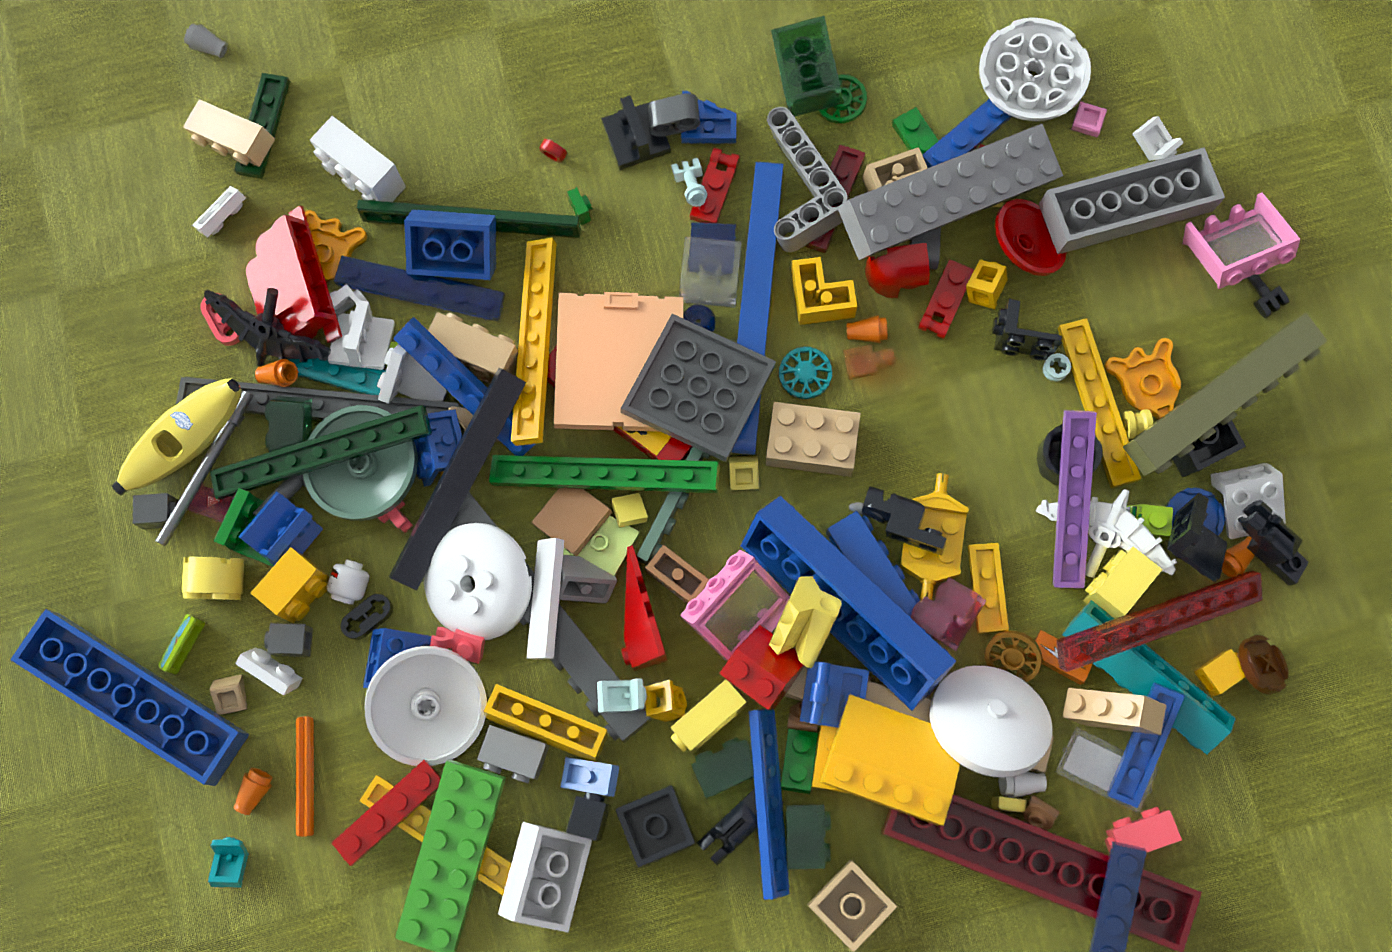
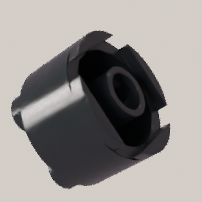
M1063 424L1055 427L1047 434L1037 451V464L1040 475L1058 486ZM1096 436L1092 473L1098 468L1103 454L1102 445Z

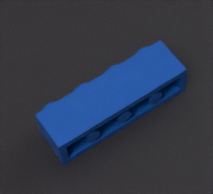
M855 511L827 528L826 536L830 542L896 605L900 606L910 618L919 614L921 611L919 605H921L919 597L913 589L909 591L903 583V580H905L903 572L898 565L892 566L887 558L889 555L887 547L881 540L876 541L871 533L874 530L873 526L865 515L861 517L858 511Z

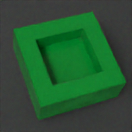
M577 187L567 191L569 202L576 216L579 217L581 226L590 222L589 211L593 209L587 195L581 196Z

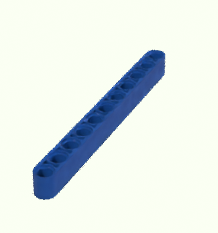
M756 161L737 344L765 356L776 247L774 226L779 217L783 164ZM761 395L731 453L755 455Z

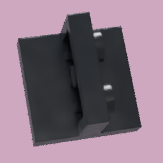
M631 95L620 98L622 109L618 110V113L602 118L604 129L620 170L671 153V147L666 136L656 137L650 134L647 106L651 102L635 107Z

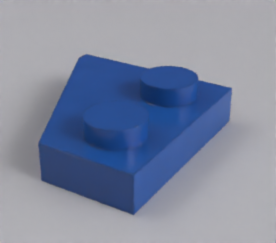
M682 90V94H691V92L687 90ZM698 99L700 125L696 129L682 132L681 143H736V113L726 108H719L715 103L708 100L703 102Z

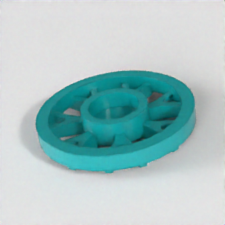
M796 348L790 351L780 364V382L783 388L796 398H815L825 392L830 385L832 379L831 363L827 356L816 348ZM800 353H809V361H801ZM819 356L824 362L816 367L812 362ZM790 358L798 362L795 368L786 364ZM817 371L828 372L827 380L818 378ZM794 372L795 378L785 382L783 374ZM815 381L820 389L812 392L809 384ZM797 382L804 385L801 393L793 390Z

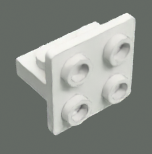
M357 300L355 311H351L350 314H339L338 323L342 337L331 343V353L328 356V362L330 364L383 370L395 322L392 319L373 317L369 302Z

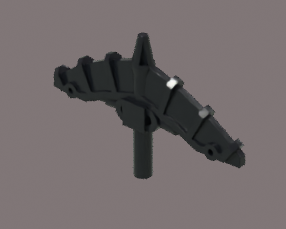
M267 289L263 314L260 313L256 316L248 311H243L233 300L228 299L223 294L220 295L210 290L204 292L205 303L207 305L210 304L222 318L221 322L223 324L227 323L239 335L238 339L241 342L245 340L255 349L257 366H263L268 355L278 357L279 360L299 359L302 363H306L308 359L319 358L321 361L328 359L331 353L330 348L321 344L316 339L292 335L291 332L284 330L283 325L279 322L280 320L274 317L279 293L277 289Z

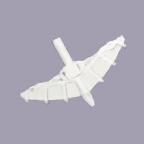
M1124 489L1114 503L1098 502V497H1092L1090 501L1088 533L1093 541L1096 542V545L1086 565L1085 575L1094 578L1107 548H1116L1118 546L1126 551L1134 546L1158 565L1162 571L1170 575L1174 574L1176 570L1174 564L1177 561L1175 559L1170 560L1160 544L1163 540L1160 537L1156 539L1142 524L1145 521L1142 517L1138 520L1126 510L1129 490ZM1042 500V505L1037 507L1036 512L1048 517L1051 521L1057 522L1058 502L1049 503L1048 500Z

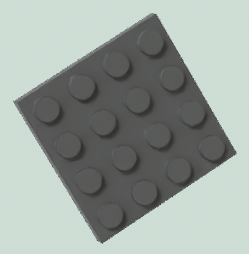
M671 314L624 401L621 413L727 462L775 367L776 361L677 315Z

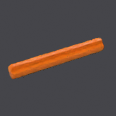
M302 716L296 719V835L306 837L314 834V719L310 716Z

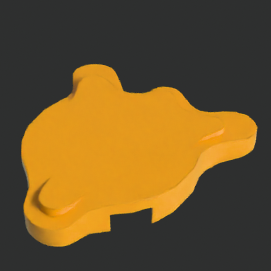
M307 210L305 211L306 218L327 282L339 277L346 270L350 263L352 252L359 245L363 244L368 236L361 227L340 232L342 224L339 219L321 220L314 211Z
M1168 338L1160 339L1156 343L1151 355H1146L1142 348L1136 347L1127 358L1111 357L1104 365L1105 370L1119 381L1127 402L1139 411L1150 410L1151 414L1158 420L1174 409L1178 392L1181 389L1178 371L1171 361L1173 342Z

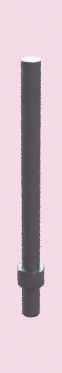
M246 391L242 392L233 415L219 431L157 536L156 542L164 546L169 542L235 427H239L245 418L243 414L254 397L252 394Z

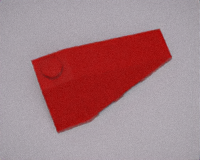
M632 545L627 547L624 642L626 647L622 648L621 652L625 665H631L632 669L637 671L666 662L668 659L636 552Z

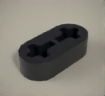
M374 594L368 597L342 619L341 630L343 634L353 640L365 638L372 630L379 627L392 615L393 604L391 600L382 594ZM378 601L381 604L385 602V605L382 607L384 610L382 614L375 612L369 616L375 610L373 605L375 602ZM362 619H366L359 625L361 630L358 633L349 631L352 628L350 623L352 620L360 622Z

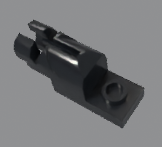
M872 486L869 487L861 512L863 515L869 516L882 524L888 522L886 527L887 538L939 555L943 554L947 538L942 537V533L932 528L920 529L925 514V507L920 502L896 495V493H892L891 498L884 501V490Z
M1262 500L1254 501L1242 511L1247 515V518H1238V522L1242 525L1243 530L1252 538L1247 548L1288 586L1297 584L1309 563L1297 551L1303 540L1284 523L1279 515L1272 514L1273 510Z
M755 788L697 842L702 850H705L717 839L723 843V846L710 858L717 866L758 828Z

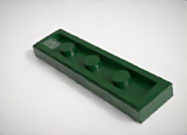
M262 73L248 120L262 126L275 138L290 80L285 76ZM271 148L260 167L249 162L247 165H243L236 161L235 173L237 175L263 179Z

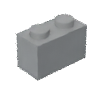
M489 725L477 760L485 762L484 769L500 774L503 768L513 772L511 778L529 783L530 778L538 780L549 745Z

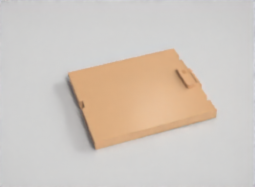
M622 292L584 294V296H578L577 293H559L554 405L555 429L614 430V426H623L622 430L658 431L622 414L621 407L671 314L683 318V297H664V299H659L658 296H638V293Z

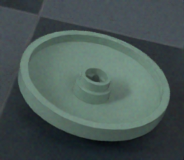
M368 405L342 408L321 421L313 430L308 440L391 415V413ZM414 440L305 473L303 474L306 488L313 500L321 508L337 517L352 521H364L383 516L402 502L414 483L418 466L416 445Z

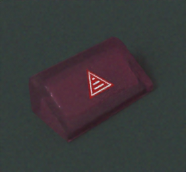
M201 485L187 511L222 523L234 497L231 496L221 500L215 499L214 490Z

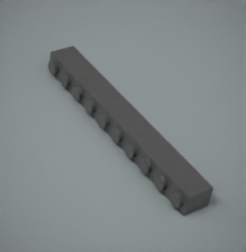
M468 492L449 530L469 523H485L497 527L475 498ZM527 563L528 575L532 577V592L527 610L520 620L523 626L527 623L530 624L535 575ZM559 604L554 658L550 660L559 671L565 668L571 678L567 682L577 694L583 691L588 697L589 701L586 703V706L596 718L599 715L604 717L608 723L604 728L607 729L613 740L616 741L620 738L625 743L651 722L652 719L646 716L644 709L634 712L599 713L597 682L621 680Z

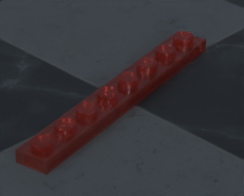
M1251 570L1058 639L1056 641L1059 668L1069 672L1263 601L1261 573Z

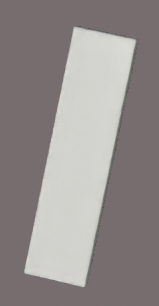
M563 539L538 540L527 649L528 659L554 658L564 550Z

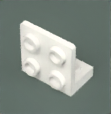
M1263 463L1211 474L1212 486L1220 491L1224 497L1227 537L1235 539L1249 536L1238 522V518H1247V515L1242 511L1249 504L1257 500H1262L1273 510L1272 514L1279 515L1286 524L1283 476L1280 471L1270 464Z

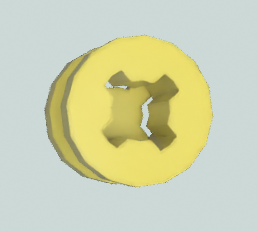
M1141 410L1140 413H1133L1132 411H1125L1123 413L1122 423L1128 440H1133L1153 425V417L1150 410Z

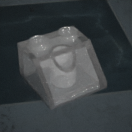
M685 237L679 296L683 297V303L724 307L736 306L741 242Z

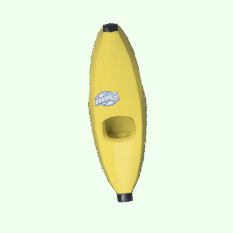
M228 378L205 385L163 413L143 434L121 466L117 481L111 485L115 492L122 496L129 490L144 488L158 482L179 470L206 450L233 415L240 401L242 392L238 382Z

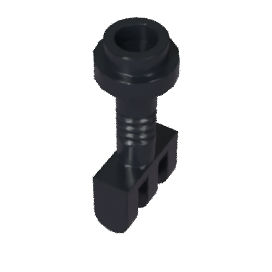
M1254 274L1247 277L1261 297L1253 305L1263 318H1268L1272 315L1271 311L1277 312L1281 308L1280 305L1285 306L1290 302L1280 286L1271 291L1264 284L1265 282L1261 279L1260 275Z

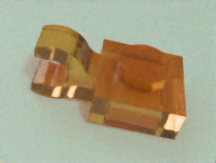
M866 345L843 350L849 380L877 375L876 366L885 367L895 364L893 348L873 352L872 346Z

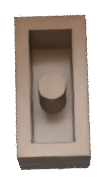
M665 545L660 548L645 567L648 575L686 604L696 598L706 588V584L709 581L707 577Z

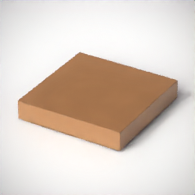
M559 488L531 523L548 537L563 539L564 548L574 556H578L611 515L612 511L584 489Z

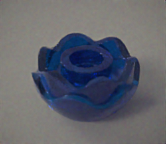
M696 304L688 307L683 312V319L711 332L714 331L716 317L709 307Z

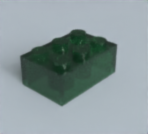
M825 16L772 29L771 33L784 95L792 115L795 117L844 104Z

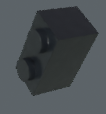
M586 791L584 797L576 796L566 833L601 841L611 807L610 804L604 803L606 797Z

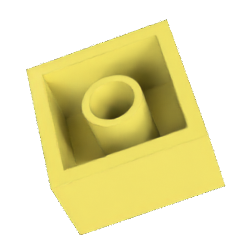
M1134 546L1126 552L1121 549L1104 565L1103 569L1107 572H1102L1087 586L1085 591L1088 595L1083 601L1088 604L1092 600L1117 621L1129 612L1162 569Z

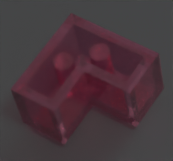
M949 577L946 583H942L937 589L935 601L924 597L922 601L914 606L911 612V619L922 627L929 636L956 651L987 600Z

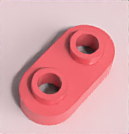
M204 298L201 303V312L216 339L227 346L239 343V335L235 331L231 336H227V332L232 328L227 323L223 324L221 322L222 318L218 313H214V308L210 304L207 305L205 303L206 298Z

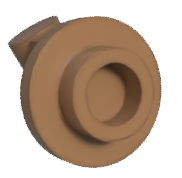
M802 702L790 707L787 728L817 732V724L799 721Z
M1032 795L1027 802L1024 818L1028 824L1047 830L1053 826L1060 811Z

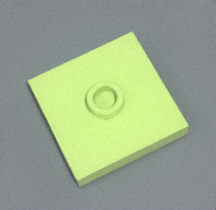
M609 516L578 556L616 577L627 558V547L635 544L640 532L630 526L619 528L616 518ZM564 548L563 555L574 556Z

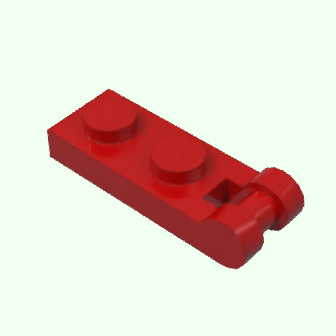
M713 148L701 183L707 191V198L703 205L692 207L690 220L713 227L717 226L740 162V155L734 153L728 155L722 153V149ZM718 165L728 166L726 172L718 170Z
M949 259L918 329L925 332L928 329L937 333V337L945 338L967 290L966 285L974 269ZM933 315L943 318L942 323L933 320Z

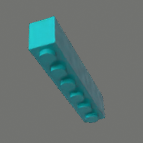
M1092 600L1069 623L1062 634L1073 648L1080 649L1091 659L1096 667L1104 669L1120 687L1128 689L1134 695L1148 697L1153 682L1183 693L1185 698L1172 728L1185 736L1189 744L1194 748L1202 750L1207 755L1231 733L1236 720L1235 717Z

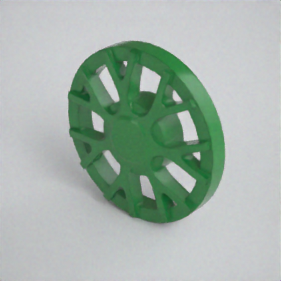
M839 74L829 77L819 86L816 93V106L819 113L826 120L833 123L841 124L855 120L863 113L867 104V92L860 80L851 75ZM843 81L851 82L849 89L841 87ZM831 83L836 87L832 93L826 88ZM857 89L861 90V95L852 97V92ZM820 97H829L831 102L820 103ZM852 103L861 105L858 110L850 107ZM831 107L836 109L832 116L827 113ZM847 110L849 116L841 117L840 111Z

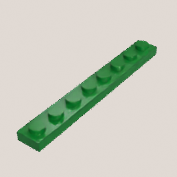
M492 455L489 483L492 486L717 493L720 464L718 461Z

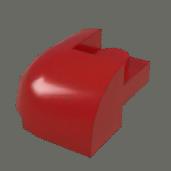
M918 243L887 248L886 255L876 259L875 256H870L865 267V276L869 286L877 294L886 298H898L901 288L914 289L919 286L929 285L930 268L927 244Z

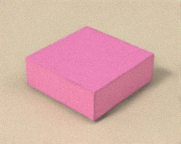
M1080 101L1071 130L1098 137L1107 109Z

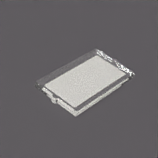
M1075 728L1067 747L1062 749L1064 754L1056 773L1139 813L1147 794L1152 793L1150 787L1159 768L1155 766L1138 808L1111 798L1107 795V791L1124 750L1086 731Z

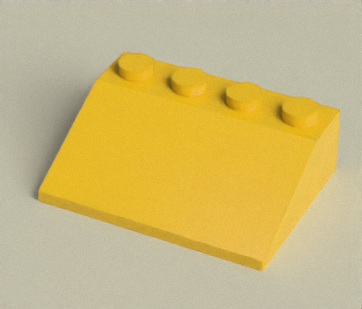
M849 694L820 783L932 824L944 825L960 763L943 749L933 732L931 723Z

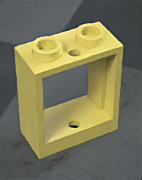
M726 679L671 726L672 731L675 733L671 738L683 753L688 749L693 754L746 708L747 702Z

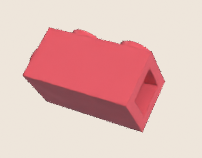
M1157 806L1142 811V818L1131 821L1129 816L1112 822L1114 828L1106 830L1108 838H1105L1109 853L1111 852L1113 841L1145 848L1147 852L1181 841L1182 838L1171 811H1160Z

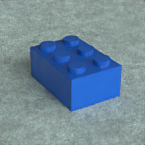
M412 210L404 220L407 274L482 280L491 279L496 270V215Z

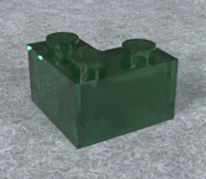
M824 805L785 806L788 869H825V862L831 861L830 843H824V837H826L825 830H831L830 811H824Z

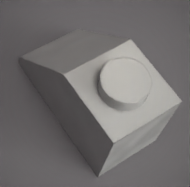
M563 555L559 600L607 603L617 579L612 574L580 556Z

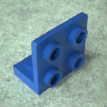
M456 410L428 413L432 435L414 440L418 455L416 474L419 479H422L424 487L430 486L438 472L445 470L462 438Z
M388 628L372 630L363 688L368 689L373 676L388 659L410 648L430 646L432 636Z

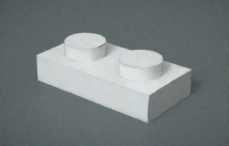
M230 186L193 226L206 237L210 234H216L223 227V221L229 215L236 214L242 208V202L246 197L239 190Z
M256 647L241 653L236 662V665L282 695L297 689L303 679L295 674L291 667L280 664L271 658L267 651Z

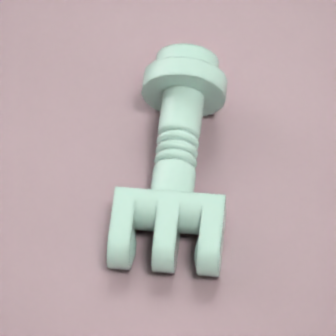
M692 159V167H689L688 161L682 162L683 169L680 170L677 163L672 164L671 167L676 183L685 180L688 187L685 191L687 203L695 207L703 205L707 198V191L696 180V177L703 176L699 159Z

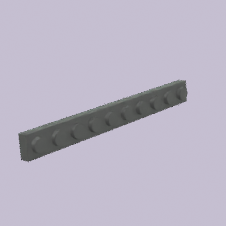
M181 377L176 404L205 385L219 380ZM238 382L241 392L246 391L254 396L244 412L251 414L324 420L337 410L355 405L374 406L391 414L420 405L426 406L427 413L448 411L451 406L461 407L460 403L394 397L387 404L378 400L379 395Z

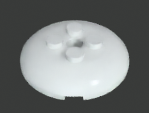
M1043 18L1019 19L1013 21L1011 25L1000 31L997 30L987 41L980 58V80L989 99L1006 114L1027 121L1050 120L1071 110L1083 97L1091 75L1090 59L1086 48H1082L1075 38L1076 35L1071 30L1055 21ZM1028 71H1034L1038 75L1032 77V74H1030Z
M485 523L464 524L447 532L438 544L431 564L424 576V589L428 604L435 617L445 628L453 632L459 629L472 635L484 637L485 640H490L506 634L519 623L527 610L532 592V577L528 575L524 560L527 558L519 544L505 531ZM470 577H472V578L475 580V589H474V590H473L474 587H473L472 584H471V578H470Z

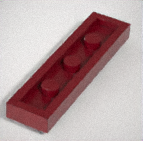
M840 144L830 169L846 191L849 199L866 158V153ZM835 203L832 207H838L842 203ZM813 217L808 222H814L818 218ZM837 226L808 243L805 247L826 254Z

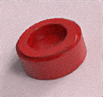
M544 139L539 147L543 155L558 163L563 162L568 154L563 147L548 139Z

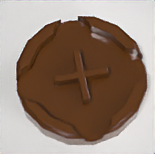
M1256 634L1241 642L1238 658L1241 669L1251 685L1262 694L1272 695L1286 688L1287 684L1284 683L1285 679H1288L1289 670L1281 650L1275 644L1271 646L1267 642V640H1270L1267 637Z

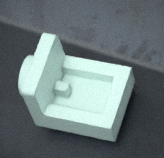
M642 678L597 682L599 713L634 712L644 709L647 693L643 686Z

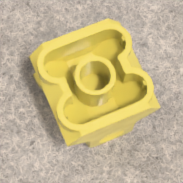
M800 576L781 614L769 645L777 655L795 647L799 661L806 667L812 668L838 616L842 605L841 600L821 591L812 576Z

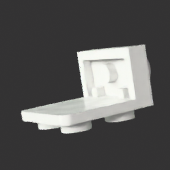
M398 344L395 348L388 350L384 363L388 366L386 372L382 373L377 385L381 389L378 400L389 404L399 392L413 399L444 402L447 390L404 348Z

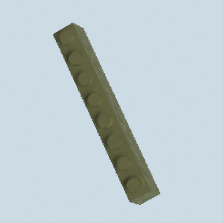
M1307 313L1301 315L1124 445V450L1144 476L1153 471H1156L1157 474L1162 473L1173 465L1170 460L1175 455H1178L1179 458L1183 457L1195 448L1192 444L1195 440L1199 438L1202 442L1216 432L1214 429L1215 425L1219 422L1222 426L1237 416L1235 410L1240 406L1244 410L1259 399L1256 394L1260 391L1266 394L1280 384L1277 380L1280 376L1283 375L1287 378L1300 369L1298 363L1302 360L1307 363L1319 355L1321 351L1318 348L1328 340Z

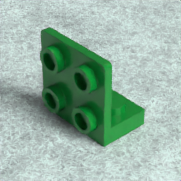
M238 488L214 542L229 550L274 567L273 564L238 537L254 519L255 516L252 512L264 502V500L257 498L250 492Z

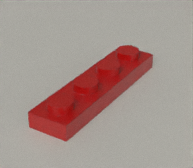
M424 759L332 841L331 844L349 866H354L438 790L441 776Z

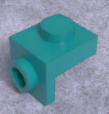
M233 837L212 840L211 848L215 854L208 879L209 885L211 887L241 888L249 855L243 842Z

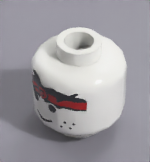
M346 559L345 564H335L332 567L326 586L328 592L331 593L330 598L343 603L353 604L354 600L358 601L364 597L369 574L361 570L363 564Z

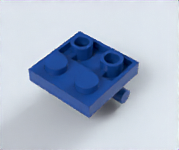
M815 662L812 668L807 669L799 721L838 728L849 694L865 700L869 671L825 662Z

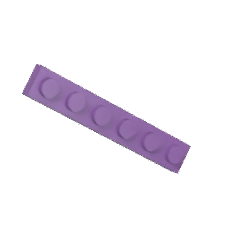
M1064 410L1053 569L1054 587H1085L1096 428L1095 411Z

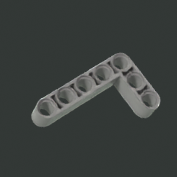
M776 107L767 116L773 137L814 196L810 201L779 219L774 226V233L780 247L786 252H794L841 224L843 221L837 207L832 206L839 202L843 204L849 199L846 191L792 113L785 107ZM800 142L798 145L791 146L794 143ZM809 162H814L812 165L805 166ZM823 182H828V183H827L826 185H824V186H818L819 184H821V183H823ZM813 217L818 218L814 222H808ZM794 232L791 236L784 237L787 233Z

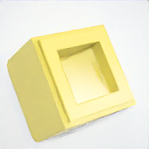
M729 457L730 490L759 489L758 457Z

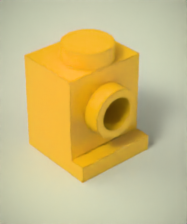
M979 260L966 285L968 301L995 309L997 300L1008 280L1006 266L997 262Z
M671 680L644 686L647 693L645 702L646 716L667 722L682 718L685 715L687 701L683 688L673 685ZM656 697L660 698V707H657Z

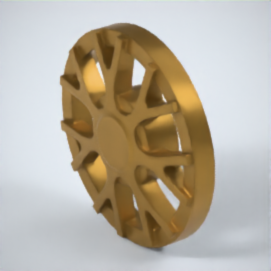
M1000 632L989 641L986 647L985 661L987 666L995 667L993 661L1001 659L1003 666L999 667V669L1007 672L1008 669L1016 670V676L1025 682L1032 680L1041 668L1042 653L1038 644L1030 636L1022 632ZM1011 637L1013 645L1007 646L1003 638ZM1023 640L1029 645L1023 649L1018 646V642ZM993 645L1002 648L1003 652L998 653L992 651L991 648ZM1026 653H1035L1037 660L1027 659ZM1024 663L1033 670L1030 674H1027L1022 669Z

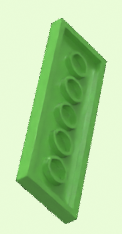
M450 759L445 762L395 939L434 952L457 951L506 777Z

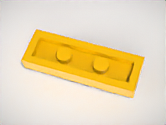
M999 543L969 545L968 556L977 634L1009 631Z

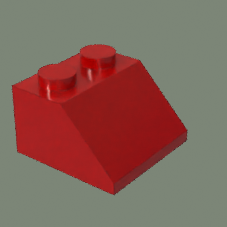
M759 625L736 648L719 674L767 710H774L805 665L799 661L794 648L777 655L769 645L773 633Z

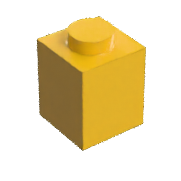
M1232 649L1221 652L1194 671L1211 696L1223 693L1246 677L1241 669L1238 658L1239 653L1233 652Z

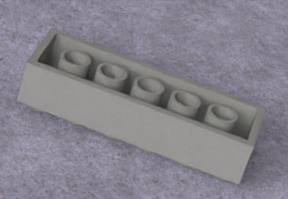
M1200 148L1047 190L1039 202V207L1056 252L1061 254L1213 212L1224 200L1225 196L1205 148Z

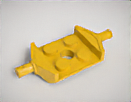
M942 473L936 475V486L933 493L913 498L912 500L920 502L925 507V514L920 529L932 528L940 531L942 537L947 538L943 554L939 555L903 543L900 563L901 569L920 580V584H922L920 601H926V603H932L933 589L937 582L956 578L961 573L960 562L966 516L969 511L968 507L948 495L949 475L944 474L942 481Z

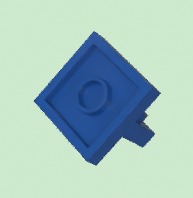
M276 492L238 537L271 564L275 565L290 547L303 554L323 528L312 520L313 516L305 509L296 507L282 494Z

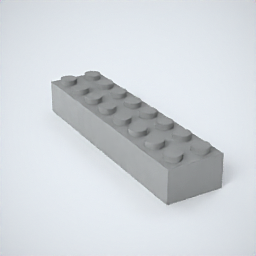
M1040 124L851 198L838 206L837 209L858 260H861L1046 185L1062 177L1063 173L1044 126Z

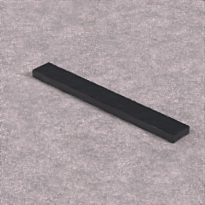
M498 368L389 575L392 580L417 591L431 564L438 544L451 527L526 384L525 381Z

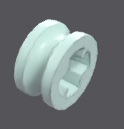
M1052 354L1043 365V374L1050 381L1057 382L1063 380L1070 372V360L1064 354ZM1055 361L1058 362L1059 367L1064 368V370L1061 369L1059 374L1055 373L1054 368H1050Z

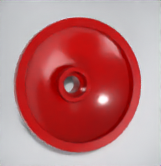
M1013 199L1005 203L998 210L995 218L996 237L1002 251L1015 266L1037 276L1051 275L1062 267L1067 252L1057 254L1039 205L1024 199Z

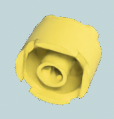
M183 557V598L241 600L245 559Z

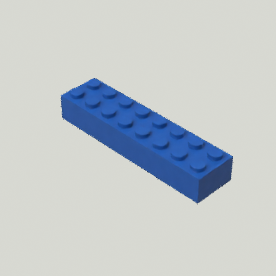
M781 496L757 512L740 546L749 555L753 556L790 594H792L800 576H812L821 591L840 599L842 605L830 633L911 711L914 710L935 690L956 660Z
M48 609L43 611L10 659L203 785H217L249 736V733L70 619Z

